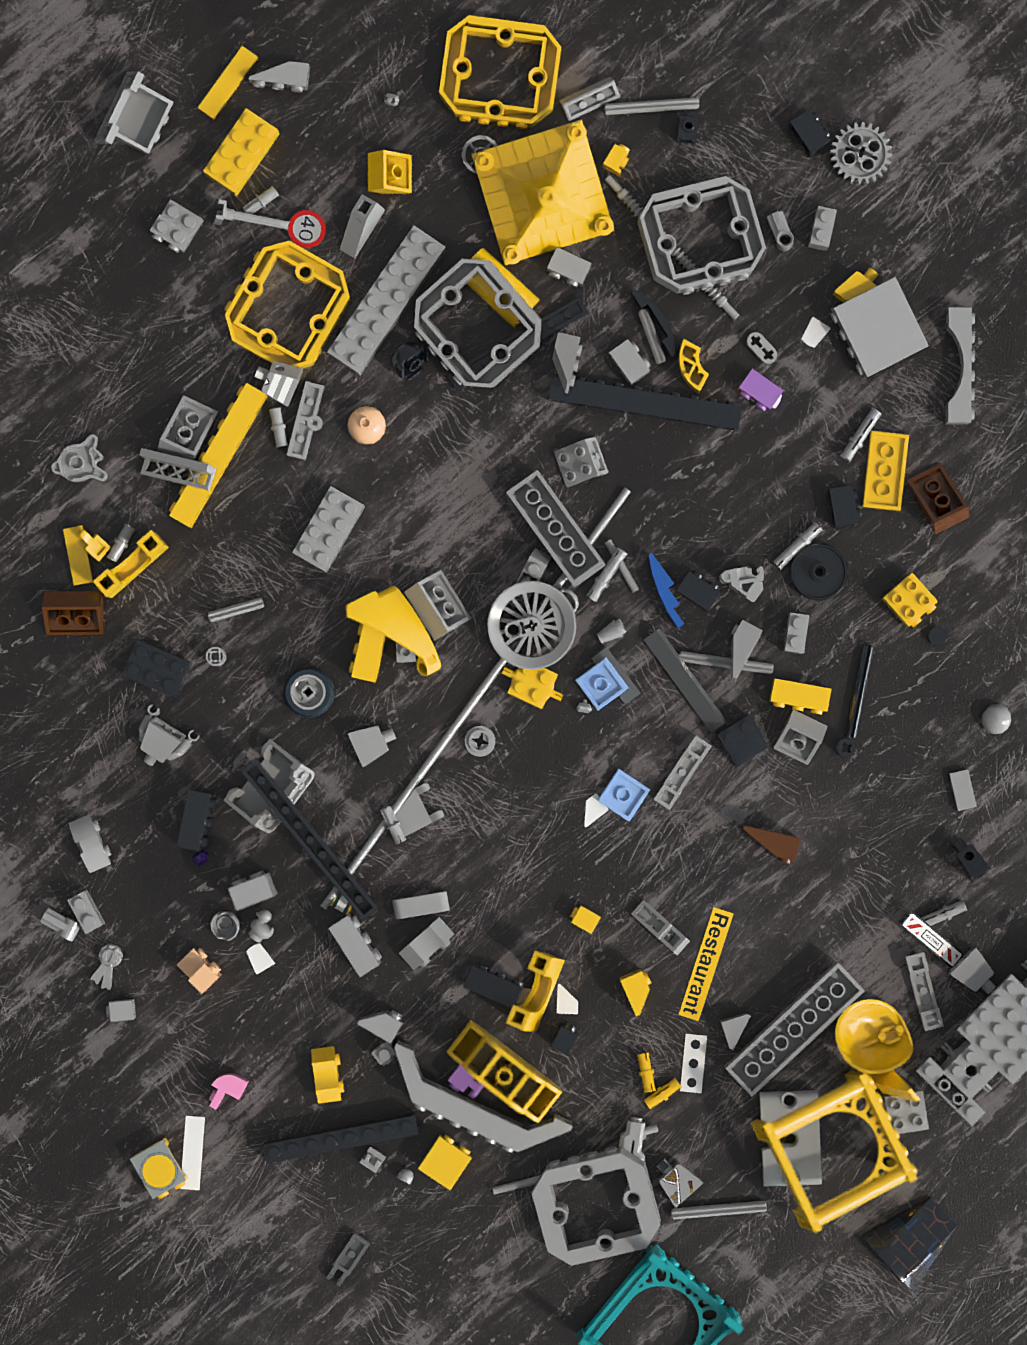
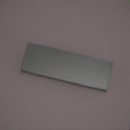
M606 647L591 659L596 665L607 657L629 687L619 695L626 705L641 693Z

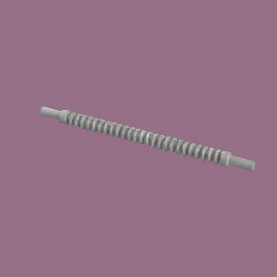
M611 175L608 176L605 181L618 194L617 198L620 201L623 200V204H627V208H631V212H635L634 216L640 217L644 208H640V204L635 203L636 199L633 200L632 195L629 196V192L625 188L623 189ZM662 242V243H661V244H664V245H665L664 248L670 249V246H669L668 243H666V242ZM675 247L671 256H675V260H679V264H683L682 268H686V272L699 269L695 268V263L692 264L691 259H687V255L684 256V251L681 252L680 247ZM714 284L711 288L706 289L705 292L709 293L708 296H712V300H716L715 304L718 307H722L733 320L740 316L727 302L728 299L724 295L721 296V292H717L718 288H714Z

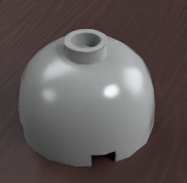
M477 135L471 137L462 148L461 156L463 163L467 169L477 173L471 154L498 145L488 136Z

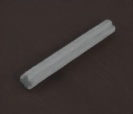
M699 98L605 104V114L699 108Z
M684 651L679 653L681 659L687 663L731 669V658ZM747 660L742 670L772 674L773 664Z
M765 1201L673 1208L671 1209V1216L675 1220L765 1212L767 1206Z

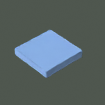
M607 657L575 680L597 710L603 708L629 688Z
M618 768L597 801L627 821H630L650 789Z

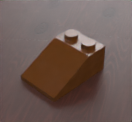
M941 463L907 479V483L926 521L935 534L969 518L968 504Z
M741 824L740 828L772 855L778 857V861L789 864L791 860L796 861L801 838Z

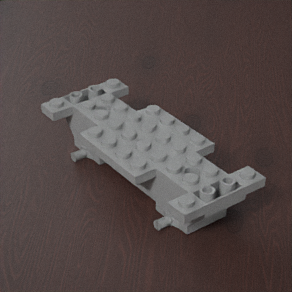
M1022 963L1021 966L1027 971V966ZM1010 974L957 1028L967 1041L965 1040L954 1050L947 1042H944L943 1044L948 1050L943 1045L940 1048L948 1056L940 1067L928 1057L916 1069L971 1126L986 1113L972 1098L981 1089L986 1093L992 1090L988 1082L998 1071L1011 1084H1014L1027 1071V978L1020 983ZM969 1065L975 1067V1072L972 1075L966 1074V1068Z

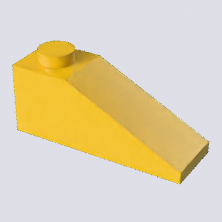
M894 1070L879 1074H869L874 1082V1090L879 1088L886 1095L916 1102L920 1100Z

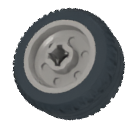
M303 667L294 671L287 678L283 689L284 700L288 708L293 713L307 718L317 717L325 713L330 708L335 694L334 685L330 677L322 670L314 667ZM308 689H311L313 692L310 696H307L305 693Z

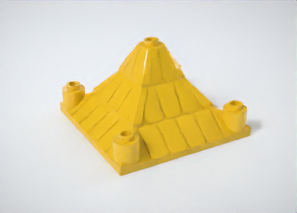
M582 120L471 154L505 265L516 264L520 260L556 250L557 247L562 248L614 232V224L609 215Z

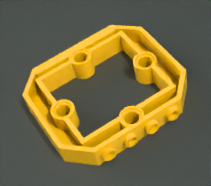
M469 15L447 31L439 96L460 121L470 122V120H478L480 124L493 122L501 127L515 125L517 129L526 130L527 127L531 128L553 112L561 46L545 25ZM507 32L510 34V37L504 40L500 38V34ZM467 35L494 38L501 47H509L514 41L542 45L539 67L533 68L528 75L530 87L536 90L534 108L503 105L498 100L481 102L459 99L461 80L467 79L472 72L470 60L464 57ZM463 64L467 66V70L459 72L457 67ZM535 75H541L543 80L537 83L532 78ZM497 107L500 113L492 115L489 111L491 108Z
M291 241L264 247L261 252L257 251L253 258L255 263L252 268L249 267L243 276L245 278L243 284L237 286L234 291L235 298L233 301H229L224 309L232 341L270 364L277 361L302 369L311 367L317 360L351 300L343 271ZM277 259L296 268L295 274L301 283L309 284L315 279L335 291L323 314H316L310 319L309 323L312 333L299 355L278 345L277 336L271 329H262L257 333L241 324L254 299L263 293V283ZM303 269H309L311 273L308 277L300 275ZM251 283L258 284V289L254 292L248 290ZM319 320L325 322L322 329L318 330L314 327L315 323ZM265 335L272 336V341L269 344L262 342Z

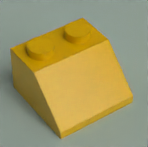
M387 150L368 153V191L381 194L412 193V155Z
M638 969L620 977V981L636 1016L641 1013L650 990L648 984H651L646 971L642 973L641 969Z

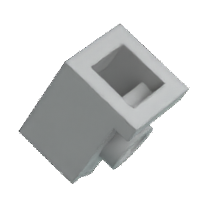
M384 1041L371 1052L379 1064L383 1066L389 1064L397 1057L395 1048L387 1041Z

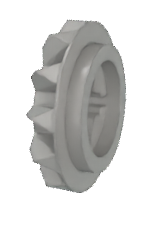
M476 726L466 734L465 746L474 756H486L494 749L495 736L487 727ZM481 733H483V740L488 742V744H482L479 750H477V743L472 738H479Z

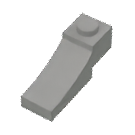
M645 900L631 913L676 955L690 942Z

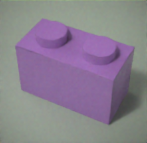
M754 369L750 371L738 388L743 398L755 401V406L762 411H770L784 391Z

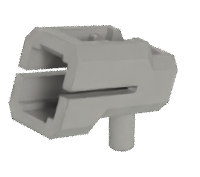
M631 1116V1119H627L626 1130L620 1134L618 1148H623L631 1153L633 1142L632 1154L644 1161L645 1155L641 1151L642 1142L646 1139V1135L658 1132L657 1124L645 1127V1122L642 1121V1118Z

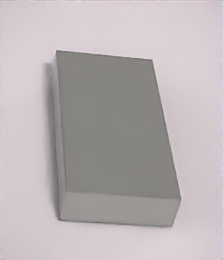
M968 769L949 773L957 811L977 807Z

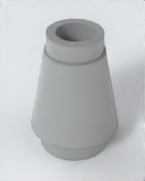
M618 619L610 622L597 633V636L603 644L604 642L623 637V634L627 631L621 620Z

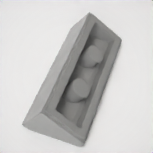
M608 77L559 100L568 121L619 98L620 94L613 78Z

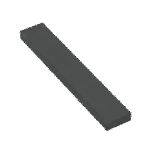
M660 628L645 638L644 641L709 731L712 733L725 724L727 721Z

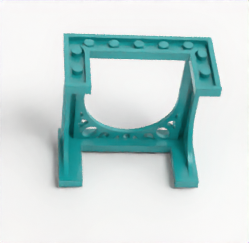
M650 1243L646 1248L645 1256L585 1329L583 1327L580 1328L577 1332L579 1345H603L598 1339L632 1298L641 1291L656 1286L670 1287L682 1292L695 1306L699 1319V1330L693 1345H717L730 1332L735 1331L740 1334L744 1328L741 1323L740 1313L732 1306L726 1307L723 1304L725 1301L719 1295L715 1294L713 1296L708 1292L710 1288L703 1282H696L693 1279L695 1276L689 1270L683 1271L678 1267L680 1263L673 1257L669 1259L660 1246L656 1244L654 1247ZM658 1268L663 1272L664 1270L666 1271L664 1281H659L656 1278ZM651 1273L653 1281L648 1283L646 1280L650 1278L648 1275ZM670 1273H672V1277L674 1280L675 1278L677 1279L676 1283H671L669 1281ZM689 1288L691 1292L686 1293L685 1290ZM701 1300H703V1301H702L703 1304H709V1305H706V1306H704V1307H700V1306L698 1305V1302L701 1301ZM706 1310H713L716 1312V1317L707 1320L703 1318L702 1314ZM704 1324L712 1325L711 1328L708 1326L707 1331L703 1329Z

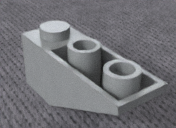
M289 61L249 76V81L254 87L264 88L266 85L272 86L275 90L291 88L293 92H302L308 88L310 66L308 63Z
M362 194L351 212L339 250L356 258L385 209Z
M558 332L552 359L564 392L568 394L569 386H574L576 376L572 375L573 371L577 372L579 360H576V356L580 357L582 345H579L580 337Z
M535 548L516 584L526 581L539 582L552 556ZM533 592L526 593L528 600ZM520 594L515 598L524 609L525 602L523 595ZM512 600L508 602L512 606L516 607Z

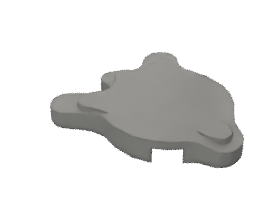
M91 434L84 442L72 444L64 448L60 457L51 466L53 473L62 475L72 482H83L92 478L106 481L107 473L97 467V463L103 460V455L96 449L98 437Z

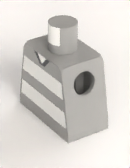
M274 361L270 371L259 366L255 377L265 381L262 388L263 393L288 407L304 369Z

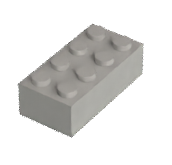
M330 486L292 553L327 573L365 506Z

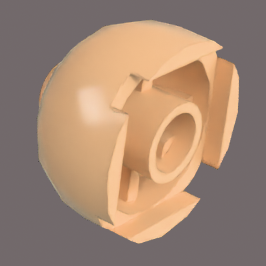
M363 406L352 412L347 426L351 437L360 444H374L384 435L386 424L379 410L374 407Z

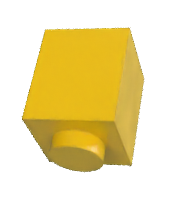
M582 905L579 908L575 907L570 915L573 918L571 923L592 934L601 916Z

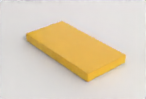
M870 431L862 507L901 511L909 435Z

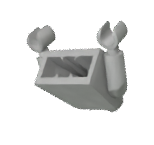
M152 704L148 706L149 714L145 715L139 727V740L142 743L140 749L147 753L144 762L151 766L155 764L156 760L163 763L166 759L174 760L182 756L190 748L191 742L197 741L200 736L198 735L196 739H192L190 734L194 730H191L188 733V738L185 739L186 735L156 717L160 713L159 707L155 713H151Z

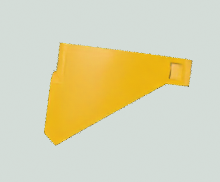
M391 586L379 593L376 591L371 592L346 605V617L382 633L417 655V670L422 676H428L440 669L441 663L430 636L412 606L397 587Z

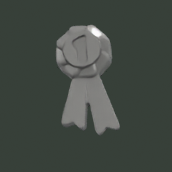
M112 943L101 948L98 955L101 965L90 978L98 984L103 977L101 988H107L108 990L112 988L113 967L119 965L123 958L120 947Z

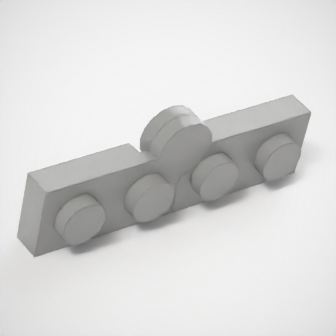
M305 381L287 456L306 461L313 431H318L323 426L322 419L317 414L325 386Z

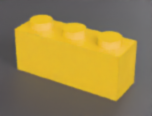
M773 679L769 702H774L773 706L784 708L785 705H791L793 710L798 711L808 708L811 709V713L822 715L823 711L828 712L831 689Z

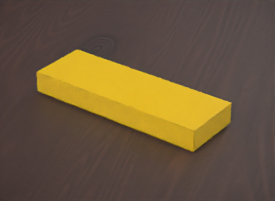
M83 526L63 529L74 586L93 582L89 556L83 549L86 543L76 536L80 529L83 531Z

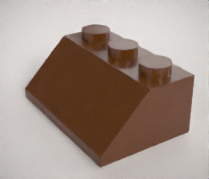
M44 591L42 612L46 635H104L102 591Z

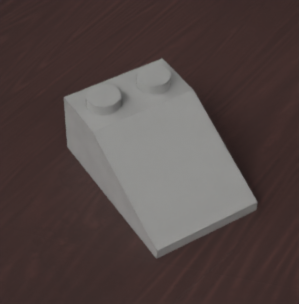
M183 395L160 438L157 451L195 461L218 411Z

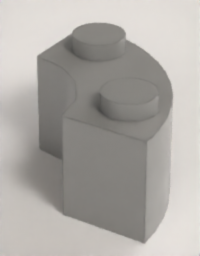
M89 814L68 823L73 839L80 849V855L89 873L111 864L109 856L112 854L108 845H104L99 834L101 828L97 820L93 821Z
M439 917L402 949L399 954L413 970L419 966L423 968L431 961L429 957L440 947L442 950L451 943L449 939L454 933Z

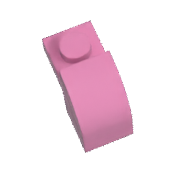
M226 1073L219 1076L212 1084L218 1090H213L209 1098L212 1101L210 1107L217 1109L225 1093L239 1100L249 1080L235 1073Z

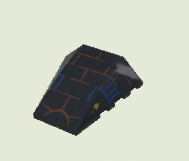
M929 1197L909 1208L906 1212L893 1217V1219L880 1224L875 1229L861 1236L914 1292L957 1225Z

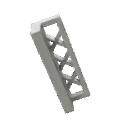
M141 448L139 456L145 460L140 474L210 491L216 469L211 465ZM150 461L156 462L158 469L153 472L148 471ZM172 466L175 472L170 476H166L164 469ZM189 470L192 476L183 480L180 474ZM202 474L208 475L205 485L199 484L197 480Z

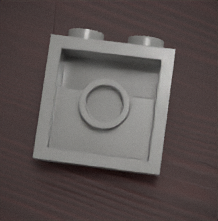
M170 199L162 214H159L151 227L150 232L153 234L152 238L162 243L164 240L173 251L178 253L180 250L184 253L204 220Z

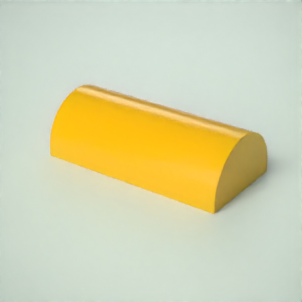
M480 249L471 258L472 260L492 261L531 308L540 301L537 296L486 249ZM480 273L466 283L513 328L520 322L511 309H503L496 305V292ZM503 294L501 296V303L506 305L510 302V297L508 294Z

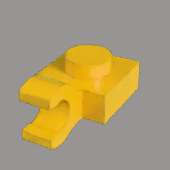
M81 529L76 534L81 541L86 543L83 549L98 562L111 548L97 534L91 537L85 530L82 531Z

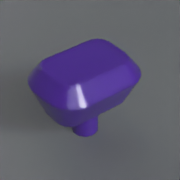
M203 850L193 856V861L196 865H201L208 859L207 853Z

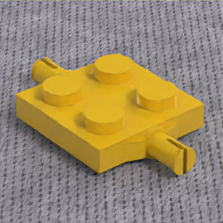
M504 667L502 671L503 675L512 678L507 694L541 710L546 700L550 697L561 701L564 695L553 690L558 674L546 668L532 670L518 668L516 671Z

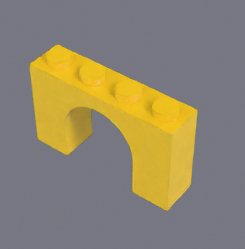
M150 530L137 542L139 546L128 558L111 570L106 569L93 581L105 596L113 598L169 548L157 533Z
M534 951L528 966L529 970L535 972L532 989L522 1005H513L506 1022L507 1024L523 1031L537 1032L565 960L549 953Z

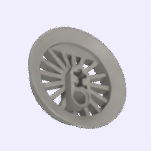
M526 581L510 586L497 597L489 612L488 634L494 649L505 661L519 668L532 670L553 665L568 652L575 638L576 618L570 602L558 589L543 582ZM529 592H535L532 612L526 594ZM541 593L547 597L536 613L538 594ZM523 595L527 613L516 600V596ZM550 599L552 608L540 615ZM512 600L522 615L508 608L506 604ZM505 610L518 619L501 618L502 611ZM553 612L554 617L544 619L546 616ZM530 620H532L533 623L537 622L535 629H532L531 626L528 627ZM552 621L556 622V625L545 624ZM500 622L507 623L504 630H501ZM512 624L517 625L519 632L512 634L509 632L508 627ZM544 628L558 630L559 637ZM542 633L556 640L559 644L553 649ZM502 634H506V636L510 639L508 641H505ZM529 636L526 655L519 653L524 641ZM538 636L550 650L549 652L542 654ZM522 637L515 650L509 646L515 639ZM532 637H534L538 656H530Z

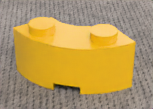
M684 339L678 356L680 373L686 384L699 394L709 374L703 370L699 361L701 348Z
M334 1046L311 1049L318 1104L341 1101V1092H344L343 1081H339L337 1066L341 1065L339 1053H335Z

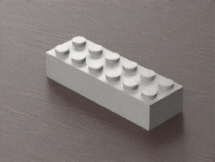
M538 470L506 492L574 588L606 566Z

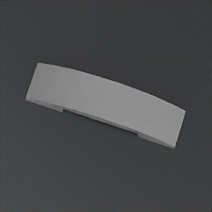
M695 735L654 800L670 810L712 745Z
M921 952L906 956L909 978L924 1030L928 1031L943 1027V1021L928 972L929 968L925 953Z

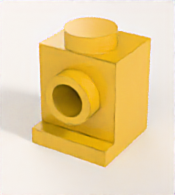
M615 144L604 161L603 168L619 177L621 174L620 167L624 168L629 160L627 155L630 150L622 144L619 146Z

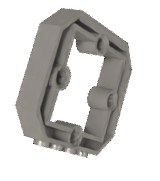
M727 176L655 193L651 196L637 221L653 280L677 294L683 292V295L694 292V289L701 288V290L711 288L713 284L726 285L733 279L742 281L749 278V275L753 272L766 249L750 190ZM727 196L733 219L727 228L728 234L734 239H740L744 257L723 263L713 261L703 268L675 274L670 255L676 247V240L672 235L664 234L658 213L682 207L687 212H694L703 201ZM693 197L696 200V203H689L687 198ZM734 225H741L743 230L737 231ZM661 243H668L670 249L662 248ZM708 270L716 271L717 276H710Z
M461 259L416 299L414 328L417 330L415 334L421 341L426 340L430 345L428 349L434 356L438 354L442 359L440 363L447 371L451 369L455 374L453 378L459 385L463 383L464 386L492 388L540 347L542 320L492 261ZM480 273L496 292V305L503 309H511L528 330L510 346L504 344L494 346L491 351L493 361L477 374L459 354L457 344L453 341H448L429 319V316L444 303L448 305L458 304L462 299L460 289L475 275ZM450 290L456 293V298L453 301H449L447 298V293ZM503 294H508L510 297V302L506 305L501 303V296ZM446 345L452 347V353L449 356L443 352V348ZM501 348L506 351L504 359L497 357V351Z
M610 1147L601 1153L593 1151L587 1153L584 1157L572 1156L567 1161H552L546 1166L533 1187L532 1196L547 1251L571 1266L645 1249L660 1226L661 1219L646 1163L623 1148L616 1149V1147ZM587 1165L591 1170L585 1172L581 1169V1166ZM624 1168L629 1185L625 1188L623 1201L627 1207L636 1209L641 1228L614 1234L612 1230L603 1229L598 1233L596 1239L569 1245L563 1226L567 1221L569 1208L564 1202L556 1200L552 1185L579 1178L581 1180H590L596 1174ZM630 1193H636L638 1195V1198L631 1199L628 1195ZM559 1210L564 1215L558 1217L554 1214V1211ZM607 1238L611 1242L609 1244H603L601 1242V1239Z

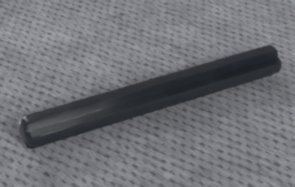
M863 645L846 731V737L854 739L857 736L874 649L872 645Z

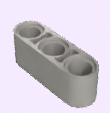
M447 891L392 900L395 919L450 910Z

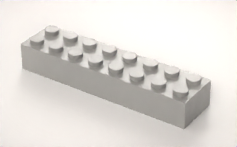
M413 226L327 351L328 355L361 376L445 253L446 247L416 226Z
M835 961L724 1065L725 1069L751 1096L755 1095L864 992L863 988Z

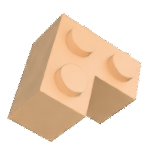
M193 948L177 966L190 978L188 981L202 994L222 975L219 972L221 968L215 962L210 963L206 959L207 954L199 948L197 950Z

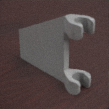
M428 783L415 788L395 815L397 821H400L399 825L404 836L444 817L442 810L429 815L419 796L430 789Z

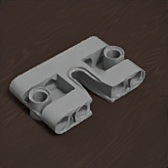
M818 1090L759 1092L760 1120L771 1123L818 1098ZM792 1095L794 1097L793 1103H784V1097ZM818 1118L791 1132V1134L796 1136L794 1142L781 1143L794 1172L797 1174L800 1185L822 1184L820 1126ZM770 1147L762 1148L763 1186H788Z

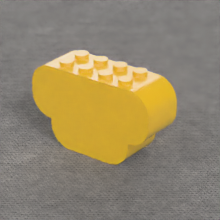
M472 1020L469 1021L447 1050V1053L462 1065V1068L515 1110L527 1115L537 1123L541 1121L562 1093V1090L553 1081Z

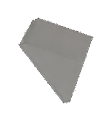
M748 1013L720 1021L728 1047L731 1050L735 1048L750 1018Z

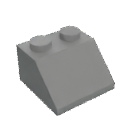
M793 710L773 749L808 765L823 741L828 726Z
M386 1010L363 1016L357 1024L391 1043L404 1020L401 1018L402 1015L395 1010L391 1012Z

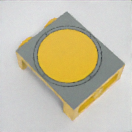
M166 1137L130 1158L152 1199L165 1197L169 1194L168 1190L173 1187L175 1190L181 1188L186 1184L184 1181L188 1179L187 1174H183L168 1148L169 1142Z

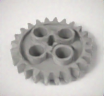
M862 122L860 127H858L857 123H854L853 129L847 125V132L841 129V136H835L837 142H832L831 144L835 149L830 150V154L835 156L830 161L836 162L833 169H840L837 175L843 173V180L849 177L850 184L857 180L858 185L864 180V183L867 185L869 179L875 182V175L881 178L883 176L881 171L886 172L888 170L885 165L891 164V161L887 158H891L892 154L887 151L891 150L892 146H886L889 138L883 139L885 132L879 134V127L872 130L871 123L868 128L865 127L864 122ZM857 138L860 144L854 146L851 144L850 139ZM875 144L878 147V151H870L868 145ZM860 150H862L864 154L862 157H859L858 152ZM847 155L851 156L854 162L848 164L845 162L844 157ZM869 162L872 165V169H864L862 163Z

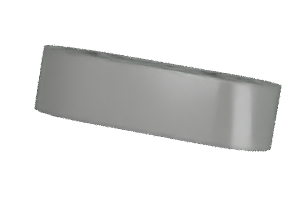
M754 332L748 336L746 341L748 348L762 363L772 364L777 358V352L774 347L760 333ZM752 337L760 339L758 343L762 346L761 348L756 344L751 345ZM762 349H764L766 352L771 351L773 353L771 356L773 359L770 360L768 358L765 360V353L762 351Z

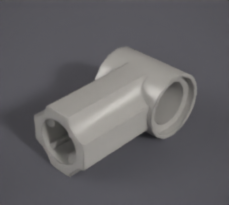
M783 211L767 216L777 248L781 251H788L793 245L794 237L790 232ZM787 237L790 243L784 245L780 242V238Z
M51 908L46 910L40 921L69 941L74 940L81 927L77 920L68 916L65 917Z

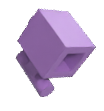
M460 1064L448 1078L449 1086L457 1092L459 1090L464 1092L468 1086L472 1088L468 1094L472 1099H475L484 1087L479 1081H475L474 1077L466 1072Z

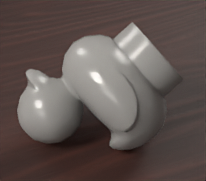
M268 910L256 912L258 918L251 921L249 936L256 942L269 939L273 935L274 928L267 924L271 920V913Z

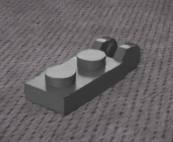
M354 1232L333 1263L334 1266L326 1278L330 1280L337 1269L341 1270L344 1273L338 1278L336 1283L340 1287L371 1242Z

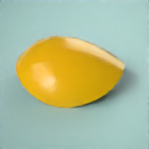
M873 999L861 1000L846 1008L838 1018L835 1029L838 1049L845 1061L856 1070L869 1074L884 1073L901 1066L911 1057L913 1043L910 1033L901 1015L888 1003Z

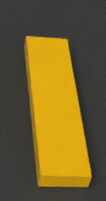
M242 46L198 106V109L214 120L255 64L258 57Z

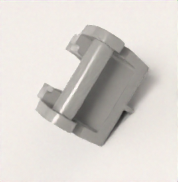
M761 566L757 568V576L752 575V569L748 567L727 570L719 576V581L722 584H729V588L743 598L755 602L764 590L762 583L764 581V569Z

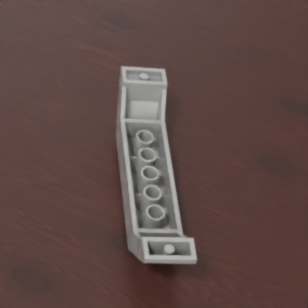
M400 1040L397 1041L395 1051L415 1108L421 1111L427 1109L432 1112L434 1117L441 1120L444 1117L450 1120L449 1123L455 1127L460 1128V1126L467 1128V1132L472 1135L478 1136L480 1134L485 1136L484 1140L489 1143H500L504 1150L511 1153L513 1150L519 1152L571 1131L572 1121L555 1113L552 1118L527 1126L424 1078L414 1055L415 1047Z

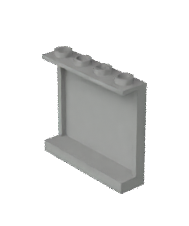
M896 277L890 278L884 283L831 308V318L835 324L838 323L841 329L839 334L843 341H847L849 348H847L851 358H855L857 362L856 369L860 376L869 377L929 346Z

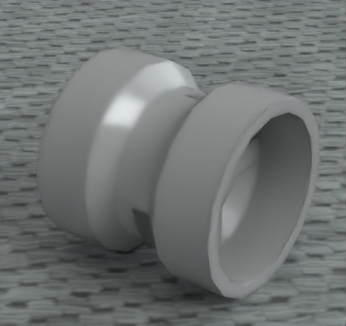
M212 647L206 653V661L212 666H221L226 661V653L219 647Z

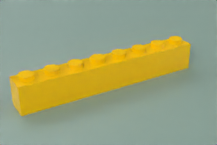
M248 383L239 388L236 394L238 396L236 402H231L227 409L229 414L226 419L222 418L217 426V429H219L216 436L212 435L207 444L209 445L206 453L203 451L198 459V462L207 463L216 469L210 491L183 485L179 491V500L177 502L174 501L169 509L171 512L169 516L190 528L194 525L268 397L265 393ZM202 474L197 478L199 484L205 485L208 475Z

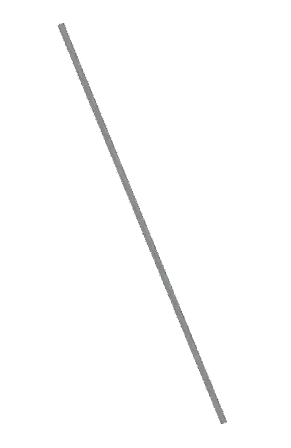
M627 488L622 490L587 538L591 545H593L631 491ZM564 573L560 575L553 585L558 590L568 579ZM547 596L544 597V599L542 600V602H541V603L539 604V606L536 608V613H537L538 610L540 609L542 603L544 602V600H545V598H546ZM530 620L528 627H533L535 623H533V621ZM522 637L515 639L509 646L515 650ZM502 657L394 803L392 810L395 815L507 663ZM384 819L347 868L351 874L354 873L386 829L387 824ZM336 886L333 887L320 905L325 910H327L340 892Z

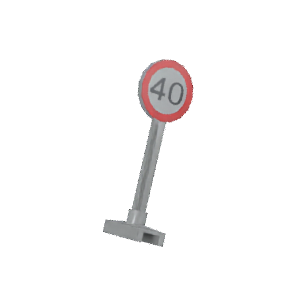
M219 199L216 205V209H219L217 210L219 215H216L213 224L221 225L224 219L231 221L235 219L286 229L291 241L301 248L317 246L323 240L326 233V225L323 218L311 210H302L297 212L290 221H283L234 211V209L226 208L227 201Z

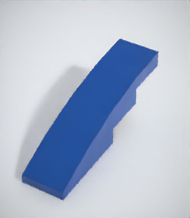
M650 553L648 560L658 596L667 614L678 629L684 625V622L673 609L679 605V602L668 589L674 583L654 555Z

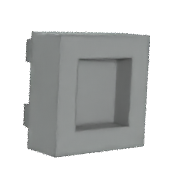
M370 1146L360 1163L376 1173L385 1160L386 1155Z

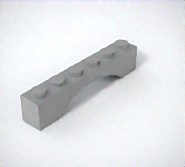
M949 307L946 310V330L957 345L960 355L961 372L957 389L946 404L945 424H970L971 420H974L975 411L974 408H971V401H974L975 391L971 389V381L975 379V371L972 370V362L975 360V352L972 351V343L975 342V332H972V324L975 323V313H972V308Z

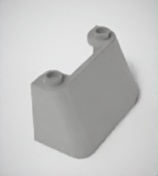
M269 739L261 748V756L264 758L261 764L295 804L312 782L314 772L277 743ZM247 781L242 789L239 787L230 789L223 800L250 823L266 833L273 832L281 823L280 818L249 781Z

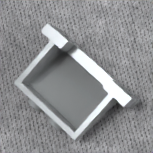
M138 71L126 72L94 141L100 144H112L113 140L116 139L149 154L153 144L160 138L161 133L159 132L161 127L168 121V113L173 101L142 85L141 82L144 74Z

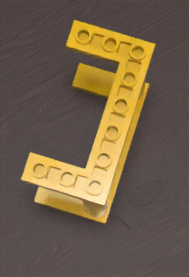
M850 1071L844 1074L847 1081L843 1085L771 1123L758 1119L751 1122L758 1140L768 1142L796 1200L798 1207L792 1211L800 1227L815 1233L821 1230V1225L905 1181L911 1183L917 1179L915 1175L917 1171L906 1157L908 1152L904 1145L900 1144L898 1140L900 1138L899 1133L895 1127L892 1128L889 1122L891 1117L888 1111L883 1109L881 1105L883 1102L878 1092L875 1093L873 1088L874 1082L869 1074ZM863 1097L866 1105L862 1111H858L856 1109V1102L859 1098ZM852 1099V1100H851V1107L847 1108V1107L845 1106V1103H847V1102L850 1103L849 1100ZM869 1108L870 1114H873L871 1118H868L866 1114ZM845 1111L856 1114L869 1124L876 1136L878 1144L876 1165L864 1182L812 1209L779 1138L828 1113ZM878 1128H880L881 1133L879 1134L877 1133ZM887 1144V1149L891 1152H885L883 1146ZM886 1156L892 1157L886 1161L889 1167H886L882 1162V1159ZM879 1169H882L884 1171H887L888 1173L884 1174V1172H882V1174L879 1176L878 1171Z

